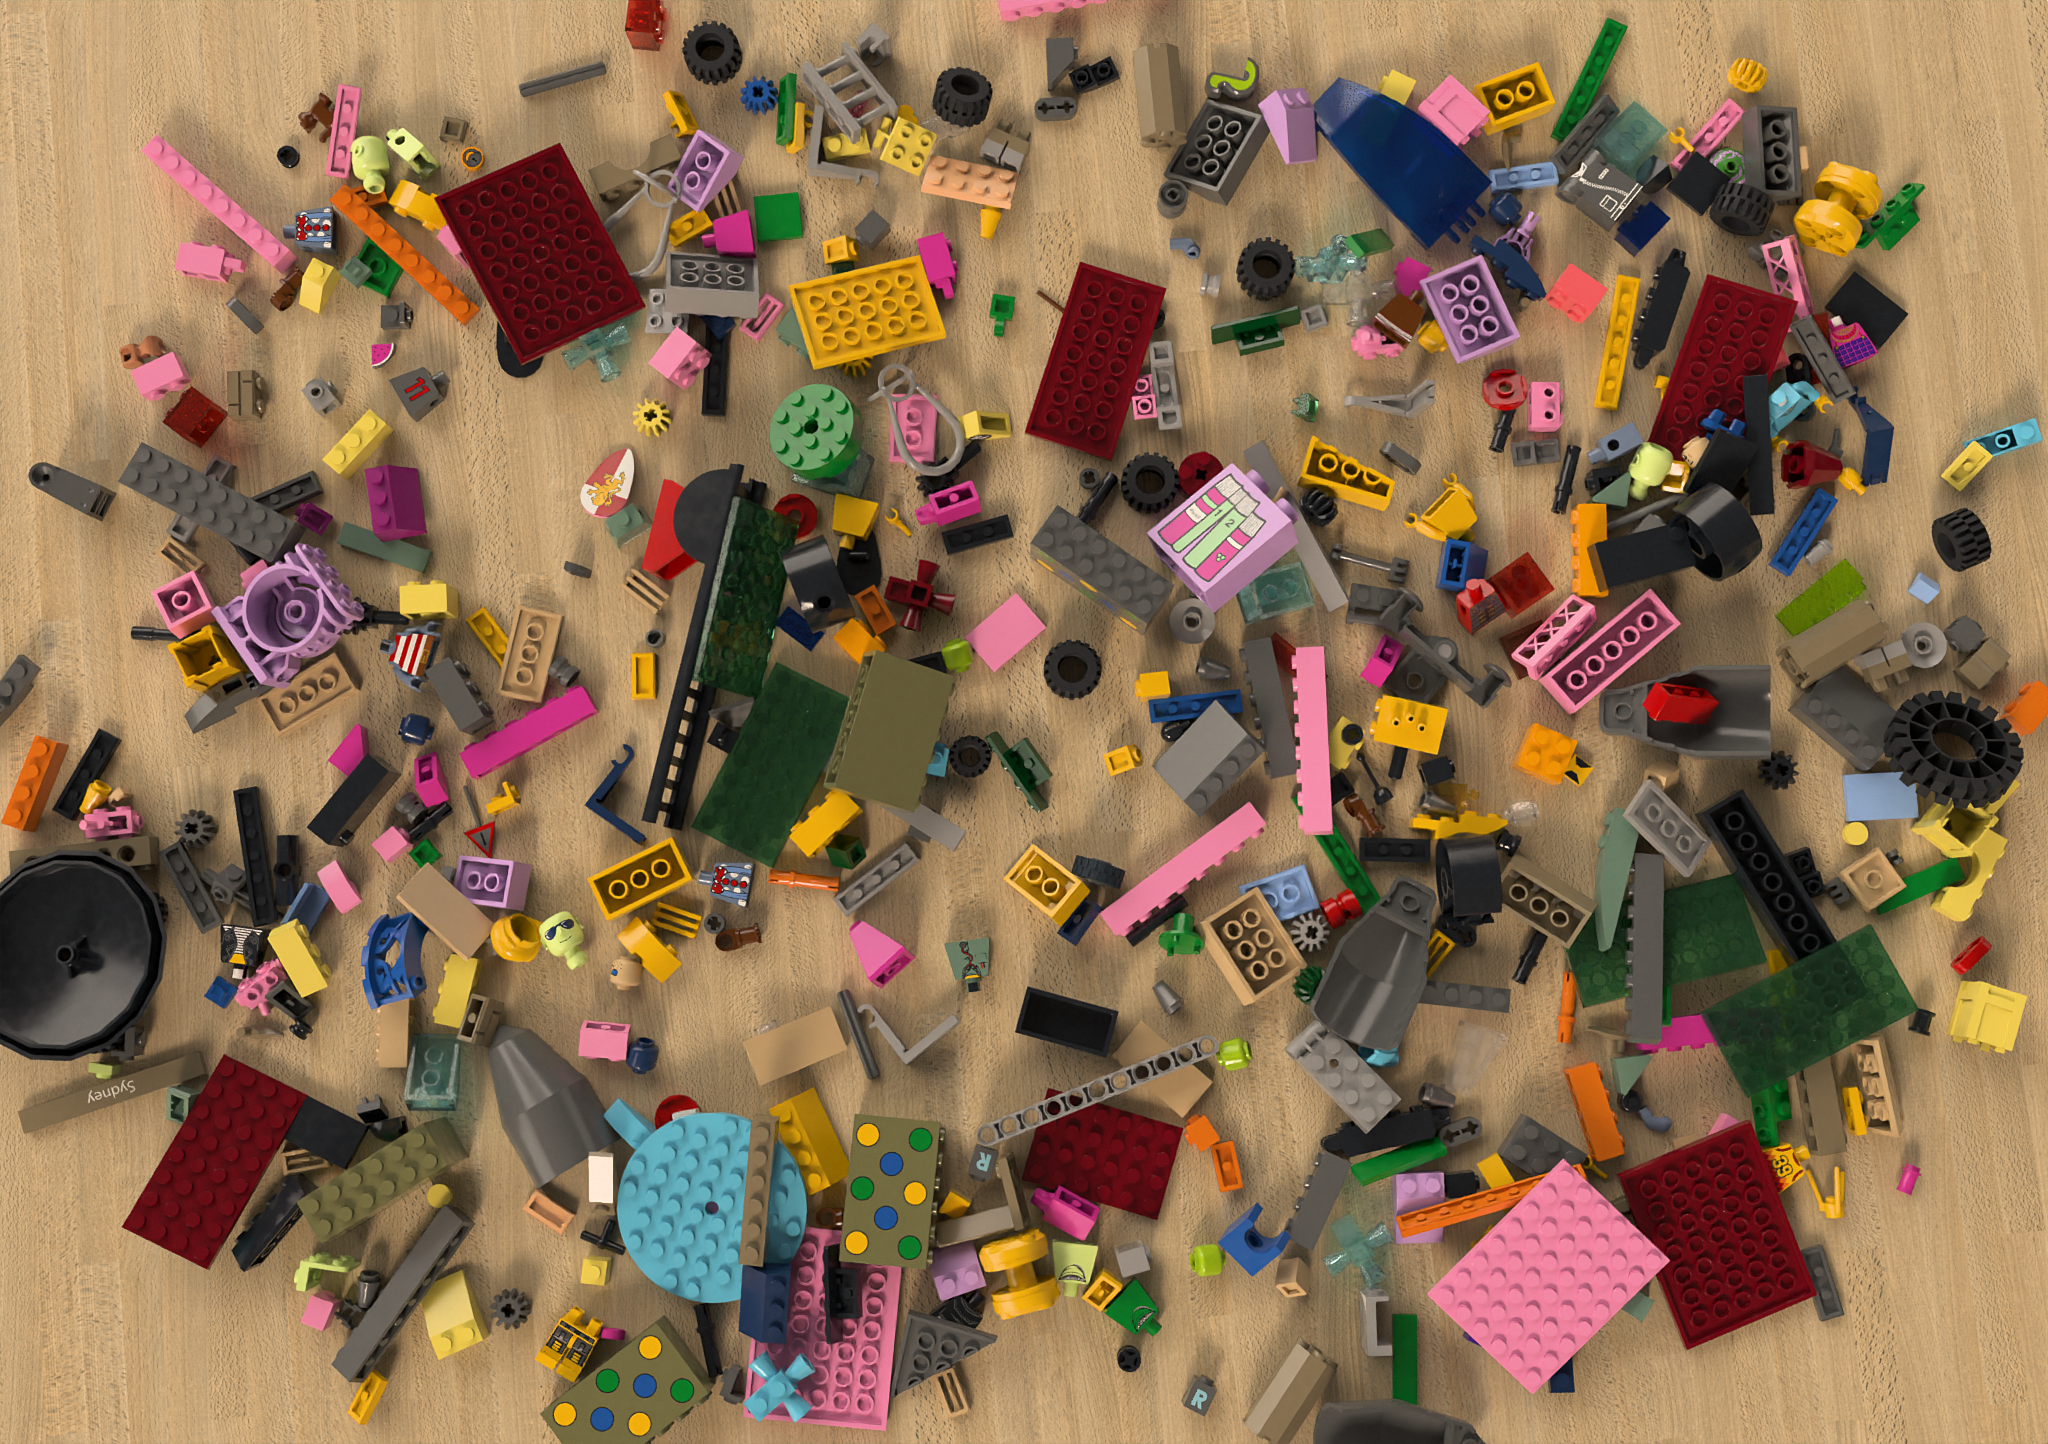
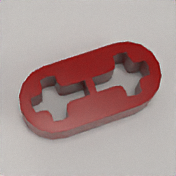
M1984 936L1978 937L1952 961L1950 966L1958 975H1962L1969 971L1991 949L1992 945Z

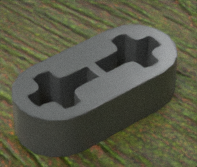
M1071 97L1042 98L1036 102L1034 113L1038 120L1044 122L1071 120L1077 113V104ZM1065 104H1069V108H1071L1069 113H1065L1063 109ZM1044 105L1047 109H1052L1047 110V114H1043L1041 110Z
M233 296L226 303L230 310L256 335L264 328L263 324L236 297Z
M1386 441L1379 450V453L1385 459L1410 475L1415 476L1422 466L1417 459L1391 442Z
M1464 1117L1440 1127L1437 1137L1444 1146H1456L1478 1137L1482 1132V1124L1474 1117ZM1469 1121L1472 1124H1476L1472 1134L1469 1131H1461V1129L1468 1127L1467 1122ZM1447 1129L1449 1132H1458V1134L1451 1137V1142L1443 1139Z

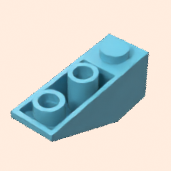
M2033 418L1964 442V445L1967 448L1972 441H1976L1993 457H1997L2032 446L2044 440L2037 421Z

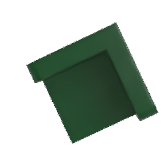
M839 834L825 847L831 864L836 867L853 870L867 856L860 837Z

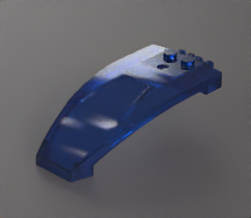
M1340 77L1313 104L1315 130L1322 133L1357 177L1411 232L1410 235L1425 250L1429 249L1444 233L1454 243L1458 244L1461 238L1450 227L1454 223L1460 231L1468 234L1470 228L1465 222L1470 227H1474L1477 224L1475 219L1466 211L1469 207L1481 218L1486 215L1485 210L1475 200L1487 189L1492 181L1445 134L1413 110L1373 89Z

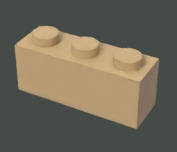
M415 998L381 1005L377 1008L378 1015H380V1024L377 1025L376 1035L379 1038L376 1061L379 1062V1067H412L414 1062Z

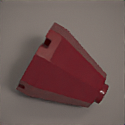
M1797 440L1789 443L1786 448L1790 450L1788 455L1783 454L1781 458V479L1783 482H1788V485H1786L1788 489L1797 490L1838 479L1843 470V464L1837 455L1807 440Z

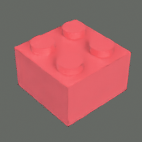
M1570 263L1545 296V299L1548 300L1549 305L1553 308L1561 309L1567 313V317L1570 320L1582 324L1596 308L1608 291V288Z

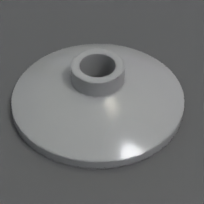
M1189 598L1182 600L1174 606L1170 613V630L1183 643H1201L1214 630V613L1199 599ZM1194 619L1196 622L1195 626H1189L1187 620Z
M1919 622L1912 624L1906 628L1900 638L1903 641L1911 665L1918 668H1929L1937 665L1944 658L1947 651L1945 635L1937 626L1931 623ZM1918 642H1920L1923 645L1922 650L1918 649Z

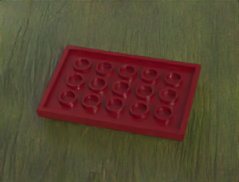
M1048 1088L1044 1100L1063 1092ZM1071 1094L1069 1102L1073 1106H1078L1082 1103V1097ZM1051 1101L1047 1105L1048 1113L1051 1115L1058 1114L1060 1112V1104L1056 1101ZM1097 1102L1036 1127L1021 1180L1055 1190L1058 1186H1061L1081 1198L1158 1220L1184 1128Z

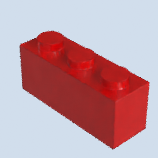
M1655 683L1642 706L1649 712L1648 715L1656 721L1668 720L1674 723L1686 722L1694 725V723L1705 725L1719 701L1705 688Z

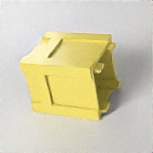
M1951 798L1946 806L1933 803L1919 822H1915L1911 830L1917 835H1922L1941 850L1940 853L1946 858L1967 857L1975 852V846L1988 829L1995 826L1999 819L1992 813L1988 814L1981 807L1974 809L1971 803L1967 809L1954 808ZM1947 821L1949 822L1950 826L1949 830H1945L1942 828Z
M1961 981L1947 1035L1953 1036L1952 1041L1958 1043L1966 1040L1968 1043L1980 1045L1979 1050L1989 1052L1990 1049H1994V1051L2002 1054L2005 1053V1050L2012 1051L2027 996L1982 981Z

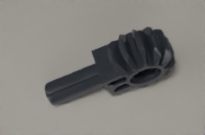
M976 441L970 442L965 447L960 462L950 472L938 476L941 478V482L938 485L929 483V479L933 476H917L916 482L920 483L917 486L918 491L924 490L923 497L926 498L930 493L934 494L950 488L948 485H954L955 480L960 476L958 470L981 452L980 445ZM945 456L939 462L935 461L934 467L945 464L949 459ZM929 462L925 463L926 466L931 467Z
M355 597L354 601L360 603L364 608V618L361 621L353 620L354 627L350 630L344 629L343 633L349 635L352 632L353 635H358L359 629L364 632L367 631V628L377 629L378 624L407 626L410 619L400 614V611H381L378 607L369 605L365 601L362 602L361 598Z

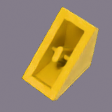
M1102 1267L1083 1294L1082 1299L1099 1311H1102L1122 1289V1280Z

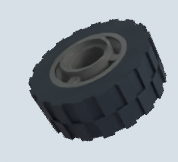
M1076 855L1071 871L1072 874L1085 878L1088 882L1101 886L1107 885L1120 889L1126 872L1123 869L1112 866L1111 863Z

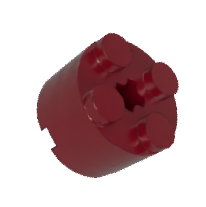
M1205 451L1187 456L1182 461L1178 470V490L1181 495L1189 499L1224 470L1222 464L1215 456ZM1197 474L1200 476L1204 475V481L1202 479L1196 480Z

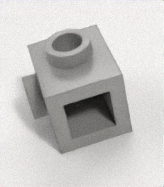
M321 377L309 381L306 387L301 390L315 411L323 418L342 405L335 395L338 393L336 387L331 381L326 382Z

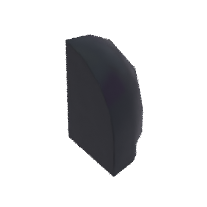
M1655 155L1648 158L1638 168L1635 175L1636 182L1643 186L1641 191L1646 194L1656 193L1673 179L1669 165Z
M406 1116L368 1124L370 1132L377 1139L385 1142H393L409 1132Z

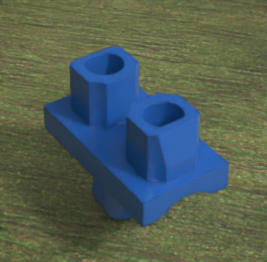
M1714 409L1708 418L1703 419L1700 426L1714 433L1717 428L1743 437L1742 434L1746 424L1734 419L1728 429L1721 425L1727 414ZM1708 432L1705 437L1710 441L1713 434Z

